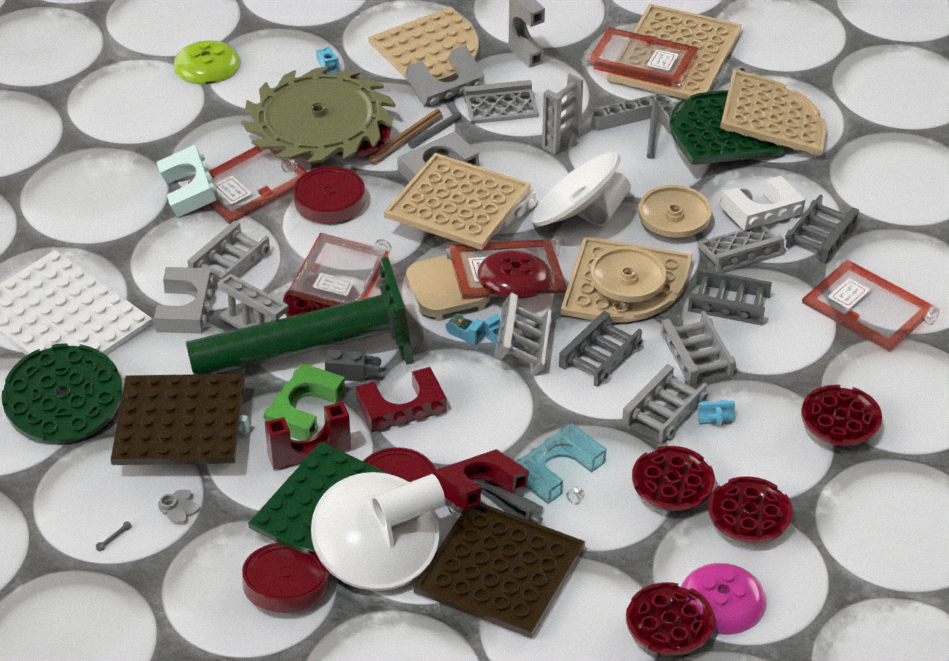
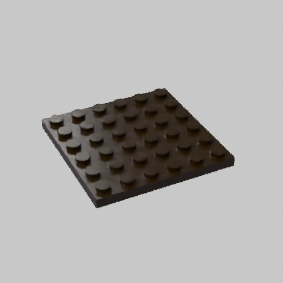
M235 373L126 375L110 459L111 465L235 463L245 375Z
M480 503V506L461 513L435 553L432 562L416 582L414 593L532 638L583 551L585 541Z

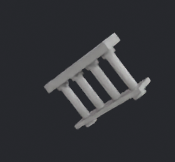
M571 73L567 75V86L558 93L546 90L543 95L542 148L555 155L560 152V140L571 132L577 136L581 135L583 79ZM567 95L566 101L562 103V98ZM566 109V114L561 117V113ZM565 124V128L561 130V126Z
M233 221L187 260L188 268H210L211 275L218 278L219 281L230 273L239 278L263 256L269 253V237L265 236L257 242L243 235L240 223ZM236 241H240L252 248L245 252L233 246ZM229 251L241 258L233 262L221 256V254ZM217 261L229 268L221 272L209 266V264Z
M231 273L217 283L218 289L228 294V309L222 312L219 318L238 329L265 323L264 314L270 317L271 321H276L289 311V306ZM236 299L242 302V311L236 308ZM250 307L257 310V319L250 316Z
M511 293L502 304L494 358L502 360L506 354H512L532 363V375L536 376L547 364L545 358L549 328L552 324V311L548 310L543 317H540L519 307V304H517L518 295ZM515 314L539 324L538 329L518 321ZM513 327L537 337V342L516 334ZM511 340L535 350V356L513 347Z
M705 311L701 312L700 322L676 327L673 326L670 319L662 320L661 335L689 386L697 384V377L700 373L725 368L729 377L733 376L734 368L736 367L735 358L730 355L714 327L713 320L708 317ZM701 329L705 333L703 336L685 340L679 337V334ZM710 342L713 347L692 353L685 348ZM717 355L720 360L700 366L693 362V360Z
M667 364L623 408L622 423L629 426L634 420L638 419L659 430V442L663 443L667 438L672 437L676 428L697 408L699 403L707 399V384L703 383L696 390L675 379L673 376L674 367ZM667 386H673L687 393L690 397L685 401L664 389ZM662 397L680 408L673 412L654 402V399ZM650 408L669 419L663 424L642 412Z

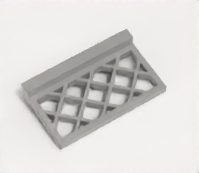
M531 80L464 87V101L467 105L471 124L538 117ZM528 96L530 97L527 101L524 100V99H522V98H520V97H528ZM510 98L513 99L510 103L504 100ZM496 100L494 104H491L487 101ZM518 101L523 105L519 108L514 103ZM473 102H480L477 106L471 104ZM500 103L506 106L503 110L497 107ZM483 105L489 107V109L487 110V112L484 111V110H482V109H480V108H481ZM529 107L533 109V112H526L524 109ZM511 108L514 111H516V113L510 114L507 111ZM494 110L500 114L493 116L490 113ZM476 112H478V113L482 114L483 116H482V117H478V118H474L473 115H474Z
M762 225L698 242V247L715 264V270L722 273L784 254V238L781 235L775 236Z

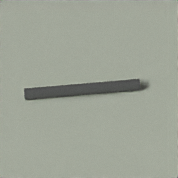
M658 100L652 101L647 158L649 159L654 157L659 109Z
M456 112L408 142V146L413 148L461 118L460 112Z

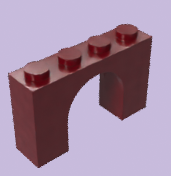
M431 367L412 371V386L417 397L408 403L395 404L386 401L381 396L375 382L356 386V400L371 432L447 412V398Z
M344 402L324 406V426L317 435L307 440L297 441L291 439L290 429L284 417L264 422L267 453L273 470L303 462L321 441L341 451L351 449L350 418Z
M495 449L436 469L433 475L438 479L445 498L463 511L480 506L482 487L472 480H488L510 493H516L527 489L529 470Z

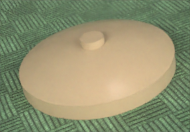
M680 185L660 186L648 191L639 202V218L645 227L659 235L674 238L688 237L701 232L707 227L711 219V205L703 194L692 188Z
M622 246L600 253L592 262L590 277L594 287L606 297L622 302H640L656 296L663 289L666 281V269L663 262L653 253L637 247Z

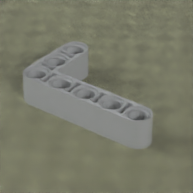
M658 93L595 108L591 112V128L600 131L650 119L652 101L658 100V120L666 131L671 134L669 122L675 104L667 94Z

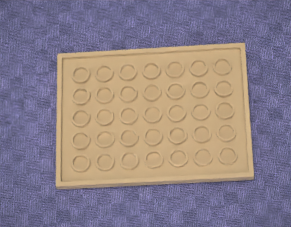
M649 3L608 73L607 81L647 91L664 93L680 99H689L693 94L709 92L742 30V24ZM656 49L678 54L670 70L647 66Z

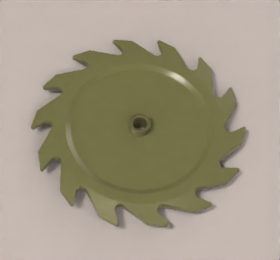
M329 67L314 68L301 77H295L296 70L283 75L275 88H270L268 83L265 82L259 89L260 103L255 104L246 100L245 110L255 121H241V124L247 132L263 138L252 140L251 142L261 149L284 150L276 154V158L291 160L313 155L308 160V163L312 164L323 162L338 152H344L343 160L357 153L363 141H369L372 147L380 140L378 125L384 124L392 128L393 118L382 106L395 107L396 104L390 96L374 91L375 89L384 88L383 84L374 80L352 79L360 75L358 71L344 70L325 74Z

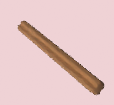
M435 109L389 141L382 149L367 157L369 163H376L442 116L440 109Z

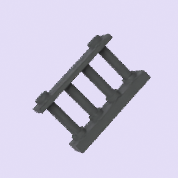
M820 194L816 200H812L809 208L794 227L787 231L785 240H787L786 248L788 249L794 242H798L818 250V253H820L819 261L826 263L857 224L859 209L852 207L845 214L822 205L823 195ZM818 212H822L842 221L836 224L816 215ZM810 222H814L834 231L828 234L808 225ZM802 232H806L826 241L820 244L800 235Z
M698 268L696 284L700 285L698 294L690 293L689 312L701 314L702 311H705L709 316L763 325L765 307L761 306L763 297L770 298L772 282ZM707 287L718 288L717 296H706ZM726 290L737 292L735 301L724 299ZM744 294L755 295L754 304L743 303Z
M605 310L559 353V367L565 370L571 364H576L593 373L594 386L596 387L602 381H606L609 374L635 349H638L643 341L641 329L630 335L612 326L610 322L611 314ZM604 332H609L625 340V342L620 346L601 335ZM597 342L611 349L614 353L609 357L590 346ZM582 353H587L604 363L596 367L579 358Z

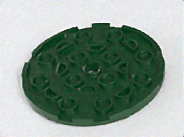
M68 343L54 344L51 348L42 351L37 349L17 362L5 379L1 398L8 421L19 433L41 443L66 444L94 435L113 419L121 404L123 386L116 365L104 353L82 344L79 346H68ZM60 391H67V395H66V394H65V395H57V394H58V392H60Z

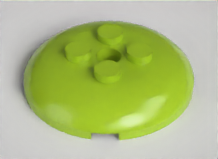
M204 40L189 44L176 55L174 60L175 72L181 79L200 85H206V82L211 81L216 83L225 81L236 74L240 67V57L237 51L226 43L214 40Z

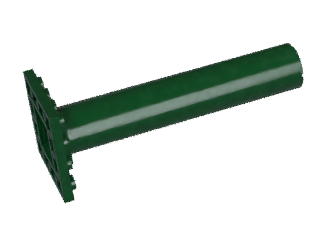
M381 258L382 266L379 267L380 276L384 278L381 281V295L186 341L193 374H221L389 332L396 345L400 344L398 347L401 358L404 357L406 365L414 363L406 310L389 258Z

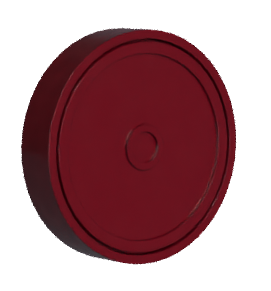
M326 166L312 169L300 176L293 188L296 210L303 217L314 222H342L356 216L365 205V184L362 178L355 172L342 167Z
M401 447L379 450L363 460V462L408 482L433 474L434 470H436L433 463L422 453Z
M272 543L255 550L247 557L242 568V587L246 597L262 609L278 613L298 612L316 605L323 599L329 588V571L321 563L316 552L309 551V554L292 550L279 543Z

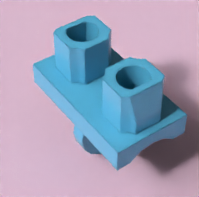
M701 401L698 406L699 423L716 422L717 425H720L722 422L735 421V401Z

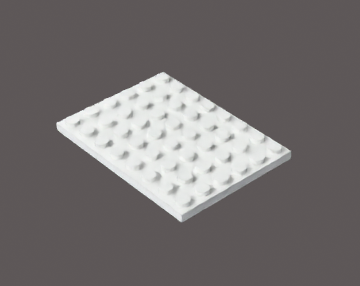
M56 250L0 284V336L25 355L37 349L42 351L51 348L54 344L68 343V346H79L80 344L90 346L107 355L153 324L151 317Z

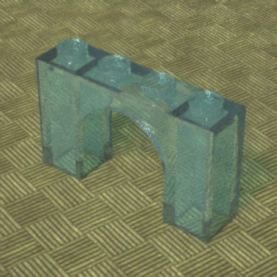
M571 423L561 428L558 433L551 438H547L544 443L537 448H533L527 455L519 458L516 462L529 470L527 489L549 504L563 494V479L545 466L549 460L557 457L570 458L592 473L606 463L607 449Z

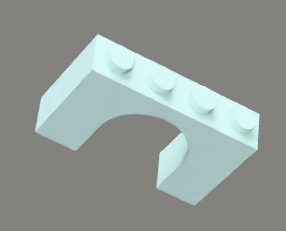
M196 145L157 162L160 174L167 185L183 177L195 175L188 185L167 194L170 206L177 218L216 201L214 193L217 190L212 182L213 179L209 172V167L206 161H203L206 159L202 150L197 149Z

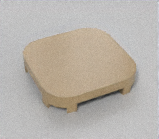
M462 252L418 261L408 267L406 272L407 288L411 289L422 317L427 315L435 317V321H441L444 314L476 307L478 312L485 309V305L491 300V289L488 287L484 288L480 282H475L468 258H475L474 256Z

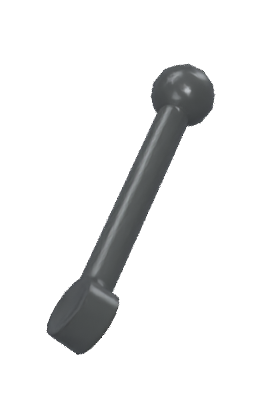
M128 521L124 522L123 526L105 541L98 542L96 550L103 551L106 544L125 529H130L131 523Z

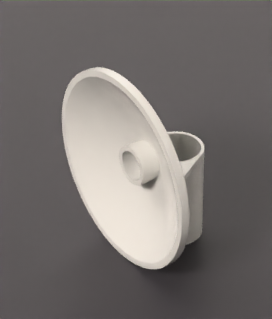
M609 151L595 156L562 178L535 206L530 217L532 223L535 226H544L578 215L596 226L607 224L631 189L628 178L622 173L616 172L621 161L617 152Z
M370 472L349 476L337 482L324 493L313 513L311 537L318 558L336 578L360 589L389 590L410 583L427 569L435 556L439 542V523L435 510L445 506L443 489L433 474L408 482L390 474Z

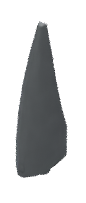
M474 481L482 487L481 494L503 511L537 524L543 522V517L540 516L543 506L500 487Z

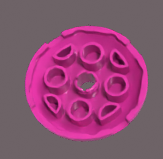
M711 563L693 570L681 585V587L689 590L691 588L695 589L707 599L714 613L713 630L719 631L721 635L738 634L751 629L761 620L766 608V594L759 580L749 571L733 564ZM690 600V604H694L698 607V616L702 615V606L697 601Z

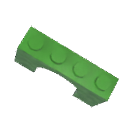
M302 363L299 369L294 371L290 381L285 383L281 393L276 395L272 405L265 410L263 416L265 422L284 417L292 438L301 441L312 438L318 430L317 416L298 410L292 404L296 400L308 396L337 403L345 392V377Z

